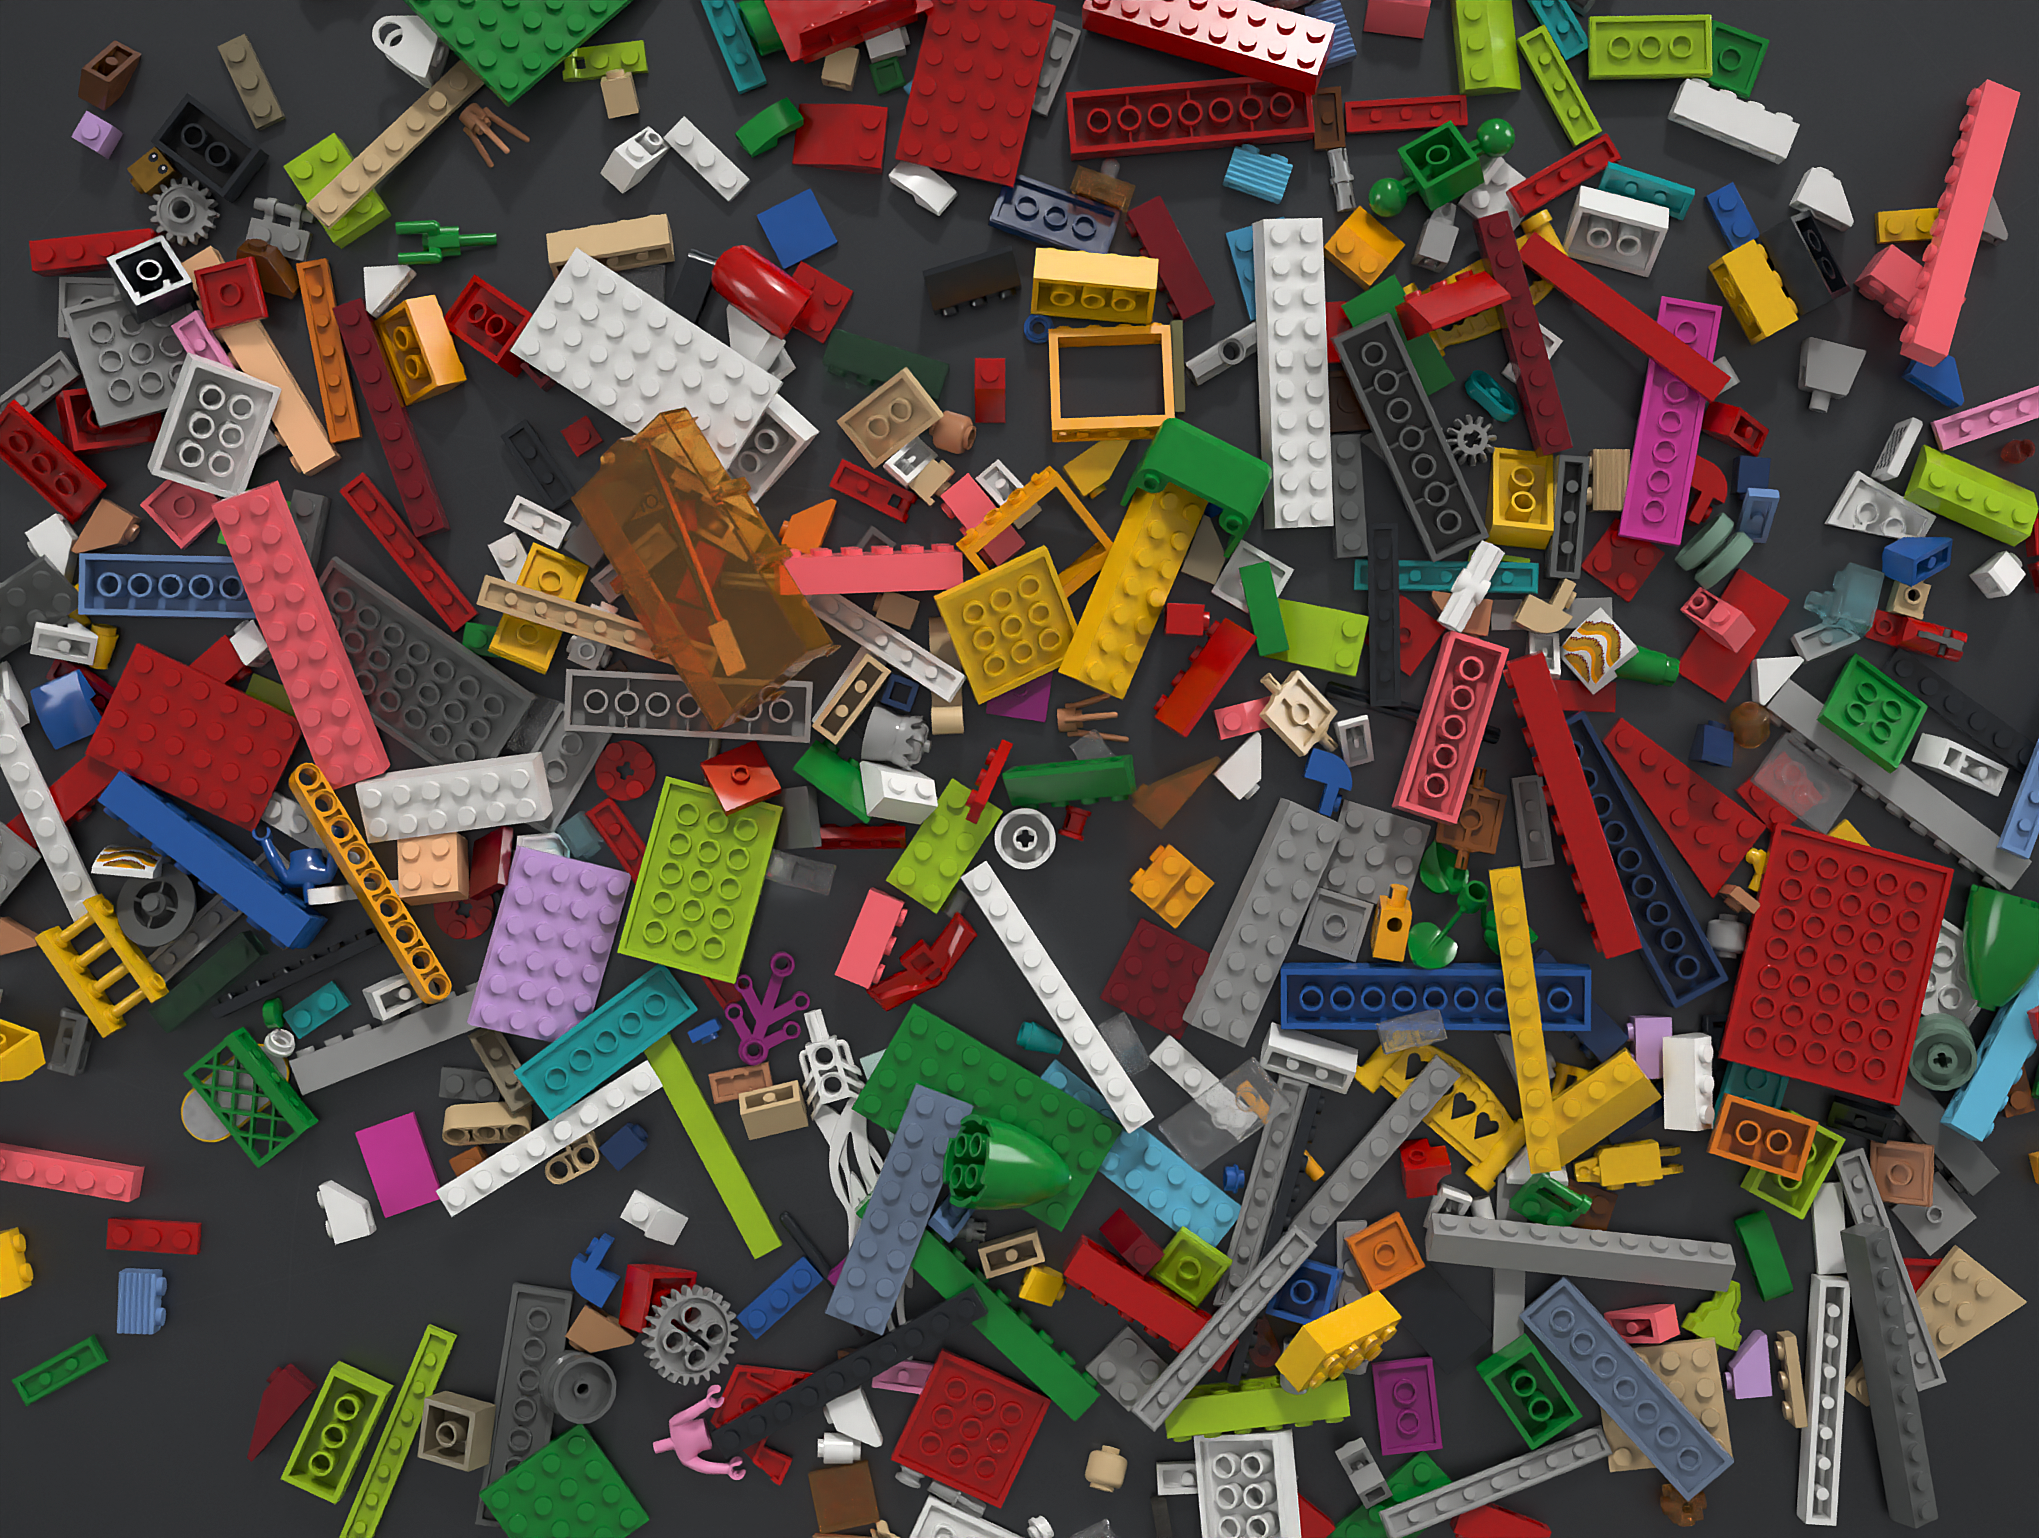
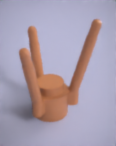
M472 103L466 107L459 117V120L465 125L463 131L471 138L490 168L494 164L476 133L478 135L485 133L505 154L510 152L509 148L490 129V120L525 142L530 141L528 136L494 115L487 107L482 109L477 103Z
M1106 693L1076 703H1066L1065 708L1057 709L1059 733L1067 732L1068 737L1080 736L1124 743L1129 741V738L1125 736L1078 729L1083 728V721L1118 717L1117 712L1082 715V710H1076L1109 699L1110 695Z

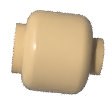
M1103 1445L1101 1451L1094 1450L1090 1453L1085 1472V1478L1091 1482L1090 1487L1113 1493L1114 1488L1122 1487L1128 1462L1119 1455L1120 1449Z

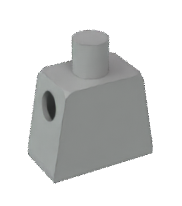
M1808 337L1802 341L1798 389L1812 393L1809 405L1810 410L1827 413L1830 398L1842 399L1847 396L1865 357V350L1814 337Z

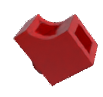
M1427 1138L1403 1141L1398 1147L1402 1182L1407 1199L1437 1195L1438 1182L1444 1176L1451 1174V1163L1445 1145L1430 1147Z

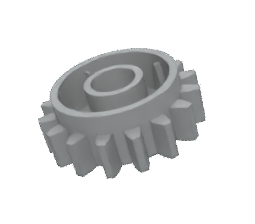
M187 177L183 178L182 184L174 178L171 179L172 187L170 188L163 184L160 185L163 191L162 195L153 194L152 196L158 201L157 205L149 206V209L157 214L150 219L155 225H160L156 231L160 235L167 234L166 240L171 243L177 239L178 244L181 246H186L187 240L197 245L198 238L204 237L208 239L207 232L210 229H216L213 221L214 218H219L220 215L214 211V207L218 205V202L214 199H209L212 195L211 190L208 188L202 190V183L196 180L192 184L191 180ZM189 205V215L186 218L180 219V210L184 206Z

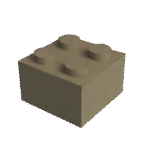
M443 1391L426 1397L424 1400L417 1457L466 1472L489 1464L496 1405L449 1391Z

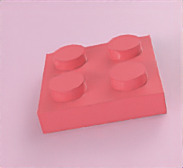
M167 479L140 506L181 549L185 550L217 520L211 505L220 501V499L215 494Z

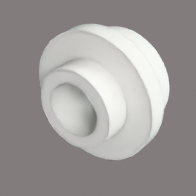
M275 1029L266 1036L264 1047L273 1056L280 1058L288 1057L295 1048L294 1037L287 1030Z
M1043 1516L1032 1517L1028 1520L1030 1527L1027 1528V1532L1031 1538H1052L1054 1536L1050 1524Z

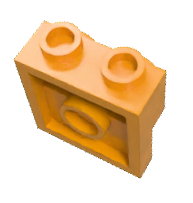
M1169 843L1165 848L1160 844L1149 857L1153 862L1145 871L1139 868L1129 880L1133 884L1129 890L1176 929L1215 883Z

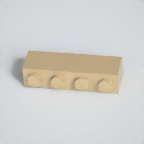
M666 214L650 215L643 218L620 220L614 223L590 225L585 228L561 230L546 234L549 265L555 280L576 247L613 272L675 261L672 232Z

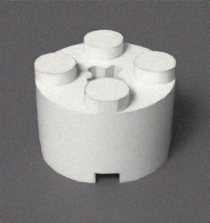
M1018 808L1010 811L1000 820L995 831V846L998 854L1006 863L1018 869H1032L1040 866L1051 856L1055 847L1056 835L1052 823L1047 816L1035 809ZM1022 830H1028L1029 835L1034 836V841H1029L1027 847H1023L1022 842L1016 840V836L1021 835Z

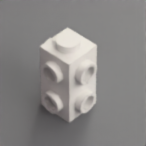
M603 601L600 606L595 604L590 606L591 608L620 616L616 614L619 608ZM575 635L571 637L566 652L570 653L567 658L568 660L596 671H600L601 667L606 669L613 652L609 651L611 647L609 645Z

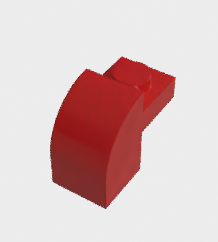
M1696 455L1690 492L1696 495L1686 512L1684 523L1692 527L1699 525L1700 522L1705 523L1713 509L1710 503L1717 506L1723 504L1727 496V482L1722 471L1715 464Z

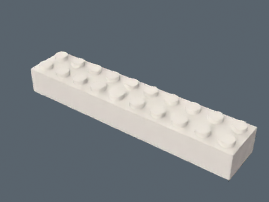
M1322 218L1263 219L1252 223L1261 455L1262 461L1267 463L1272 469V477L1263 496L1264 529L1334 526Z

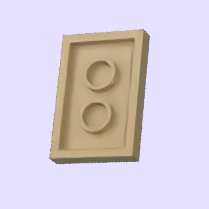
M905 367L839 418L837 423L875 469L938 421L944 414L910 370Z

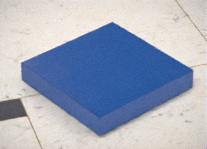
M811 188L756 215L784 271L838 244Z

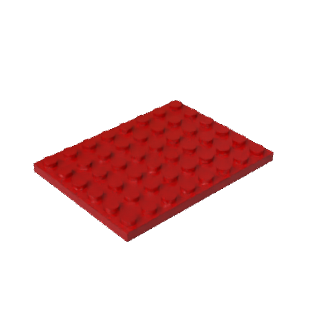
M1775 822L1756 897L1760 907L1752 914L1718 1058L1893 1106H1899L1954 869Z

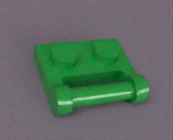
M1549 1172L1533 1174L1509 1200V1207L1534 1223L1569 1227L1580 1214H1585L1592 1204V1198L1585 1194L1579 1195L1550 1177ZM1545 1187L1549 1191L1553 1192L1554 1194L1563 1198L1567 1202L1571 1203V1205L1569 1206L1565 1204L1564 1202L1555 1198L1554 1196L1542 1190L1541 1188Z

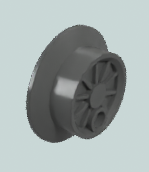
M167 863L162 864V874L160 877L153 879L130 877L121 889L117 902V918L124 934L133 942L146 947H160L178 939L190 928L196 916V891L191 879L174 865Z

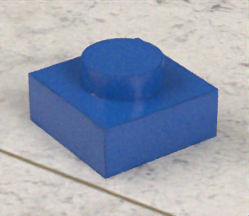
M717 1016L691 1029L687 1033L692 1043L700 1040L703 1045L719 1037L716 1031L720 1030L723 1026Z

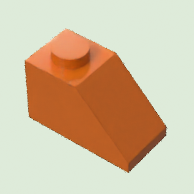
M829 499L792 515L790 521L784 520L778 537L782 538L781 545L790 549H798L802 554H810V548H821L837 509L838 501Z

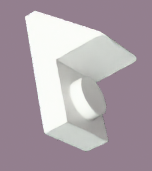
M69 618L68 627L36 622L30 654L93 665L98 636L73 618Z
M638 1190L634 1191L620 1218L645 1231L644 1236L673 1246L689 1219Z

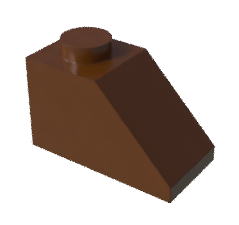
M114 40L82 68L78 97L105 111L123 94L141 59V54Z
M247 239L237 249L236 260L250 256L255 257L263 291L293 299L301 290L298 275L278 247L269 245L261 239Z

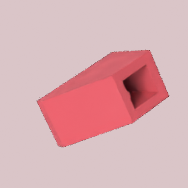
M1699 587L1680 609L1682 613L1715 641L1735 653L1740 650L1756 631L1742 611L1702 587Z

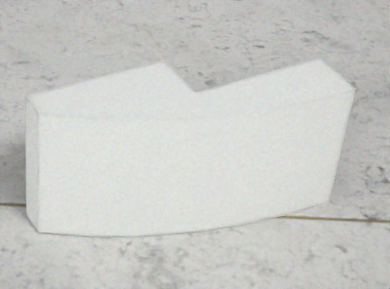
M900 161L889 174L891 183L914 195L917 204L938 216L942 214L958 195L953 187L928 167Z

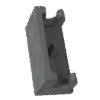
M63 1007L60 1012L62 1017L52 1059L48 1063L47 1069L70 1076H77L84 1073L95 1026L84 1011Z

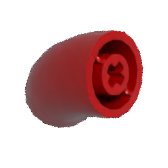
M746 245L733 246L725 251L717 259L712 270L711 282L714 290L731 305L780 340H783L792 329L814 294L812 290L777 267L755 249Z

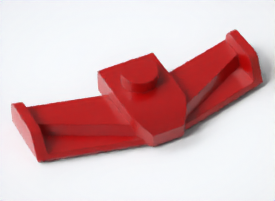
M956 911L953 919L931 947L923 939L919 940L899 957L901 964L906 969L882 980L878 984L870 986L869 989L865 988L867 994L887 1012L932 988H936L947 979V975L977 937V933L971 924Z

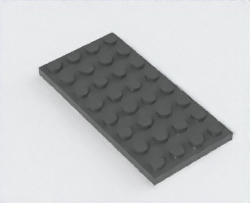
M337 556L332 558L318 583L374 724L433 766L498 758L533 704L536 696Z

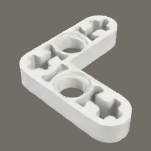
M389 880L397 895H399L398 880ZM375 882L364 883L368 890H376ZM349 884L307 889L309 905L358 899Z

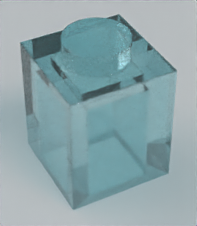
M580 811L555 829L576 859L584 856L588 860L602 850L599 845L604 842V839L589 820L585 811Z

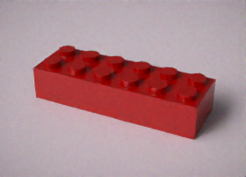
M1081 1234L1063 1263V1274L1067 1277L1065 1281L1078 1290H1081L1082 1287L1088 1289L1095 1301L1106 1307L1108 1303L1118 1309L1117 1314L1131 1323L1134 1320L1142 1323L1144 1326L1143 1330L1156 1339H1159L1160 1336L1164 1337L1170 1342L1169 1346L1178 1353L1183 1351L1212 1318V1315L1199 1307L1197 1308L1147 1274L1142 1276L1131 1264ZM1238 1337L1208 1370L1209 1372L1212 1368L1218 1372L1222 1370L1239 1343Z

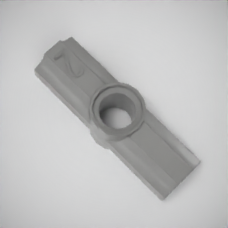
M1256 321L1226 339L1218 341L1214 346L1185 362V372L1190 381L1197 387L1256 352ZM1226 344L1234 349L1232 360L1227 359L1223 354V348Z

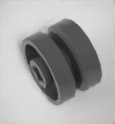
M577 1349L564 1350L554 1355L545 1364L539 1377V1393L543 1403L555 1414L576 1424L591 1423L601 1418L611 1408L616 1396V1379L612 1369L604 1361Z

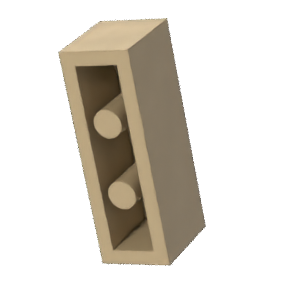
M866 653L812 727L834 744L839 745L893 672Z

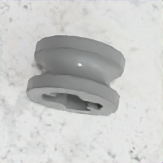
M900 1465L902 1471L896 1473V1479L910 1487L920 1488L921 1483L919 1480L924 1478L925 1475Z

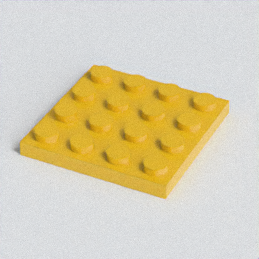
M1044 545L933 596L975 701L979 705L1059 668L1077 628L1075 618L1050 553Z

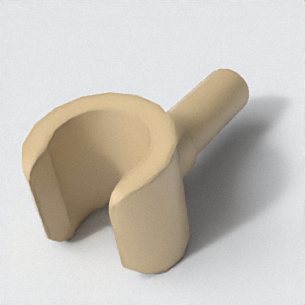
M883 1520L876 1521L877 1530L870 1529L872 1538H900L890 1533L887 1522Z

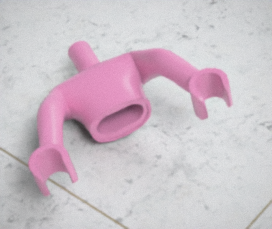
M712 1385L708 1389L705 1399L677 1413L669 1420L671 1437L653 1442L654 1451L658 1454L675 1449L682 1465L703 1474H729L732 1479L740 1480L744 1477L746 1470L737 1471L733 1467L742 1464L743 1459L741 1457H734L729 1463H714L697 1456L702 1451L712 1449V1440L705 1418L693 1419L710 1407H720L724 1402V1397L718 1399L711 1397L712 1394L721 1391V1386Z

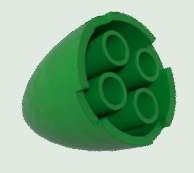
M1972 884L1963 926V961L1971 997L1978 1000L1976 1006L1995 1011L1996 1006L2004 1007L2017 996L2039 969V903Z
M970 1114L960 1120L962 1127L956 1138H949L943 1162V1184L949 1185L951 1193L949 1201L956 1207L976 1210L1018 1209L1049 1200L1062 1193L1071 1183V1172L1062 1158L1047 1144L1014 1125L997 1119Z

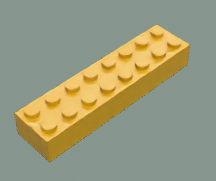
M1171 482L1159 493H1150L1137 487L1058 670L1059 673L1122 700L1124 699L1208 501Z

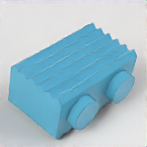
M1242 144V147L1235 146L1222 185L1280 204L1293 165L1288 164L1286 157L1278 154H1271L1270 157L1259 154L1260 150L1252 145Z

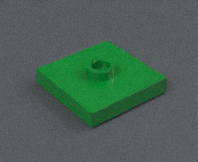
M1712 20L1713 75L1710 78L1698 79L1706 81L1710 87L1731 91L1738 97L1747 100L1750 97L1770 40Z

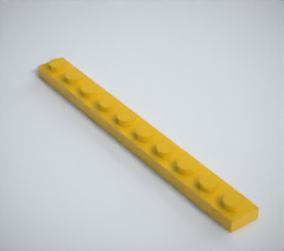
M1520 866L1489 870L1530 1173L1561 1171Z

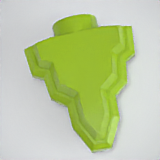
M1731 1280L1727 1292L1715 1291L1711 1300L1701 1302L1695 1312L1687 1314L1681 1327L1695 1334V1339L1715 1337L1717 1351L1721 1346L1737 1352L1742 1336L1738 1333L1741 1319L1737 1314V1309L1741 1302L1740 1284Z

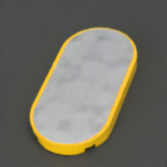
M258 1044L289 1083L291 1070L287 1057L273 1056L265 1049L264 1044ZM233 1055L222 1065L234 1066L235 1056ZM219 1070L218 1085L232 1087L233 1072ZM212 1073L203 1079L202 1083L212 1084ZM240 1073L239 1088L253 1090V1079L249 1074ZM193 1087L185 1096L181 1107V1117L187 1131L193 1137L204 1142H218L230 1137V1132ZM218 1091L217 1102L221 1107L231 1108L232 1093ZM238 1094L237 1109L251 1111L252 1096ZM259 1097L257 1112L267 1108L272 1104L268 1098ZM236 1115V1126L240 1129L250 1121L251 1117Z

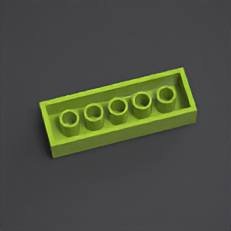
M1343 1373L1334 1380L1327 1378L1316 1389L1309 1387L1307 1392L1301 1395L1285 1391L1280 1384V1375L1242 1379L1239 1381L1238 1386L1226 1382L1195 1385L1164 1420L1167 1439L1173 1438L1175 1442H1184L1191 1440L1194 1435L1204 1434L1205 1438H1216L1222 1436V1432L1234 1431L1235 1434H1248L1252 1432V1428L1264 1427L1267 1431L1282 1429L1283 1424L1295 1423L1296 1427H1306L1313 1425V1421L1324 1419L1326 1423L1342 1422L1344 1420L1343 1417L1351 1416L1346 1378Z

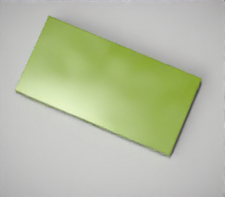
M1712 15L1589 17V80L1710 78L1713 75Z

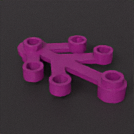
M783 951L775 953L770 958L769 966L772 974L762 1005L752 988V979L747 974H739L737 982L734 984L736 990L742 993L756 1021L752 1033L742 1018L743 1009L738 1003H729L724 1009L726 1018L733 1023L742 1040L738 1046L739 1057L748 1065L755 1066L761 1064L766 1060L770 1048L787 1039H796L800 1035L801 1028L794 1020H787L783 1023L782 1029L765 1037V1033L770 1024L797 1010L803 1011L810 1005L809 996L805 992L798 991L792 995L791 1000L774 1008L783 978L789 976L795 968L794 959L790 954ZM780 958H784L787 961L786 966L782 969L776 967V961ZM742 978H746L749 981L748 986L744 989L738 987V981ZM798 996H804L806 998V1002L803 1006H797L795 1004V1000ZM737 1007L739 1009L738 1016L730 1017L728 1015L729 1009ZM795 1025L797 1028L796 1032L788 1035L786 1033L787 1026ZM750 1045L758 1046L759 1049L755 1055L748 1053Z

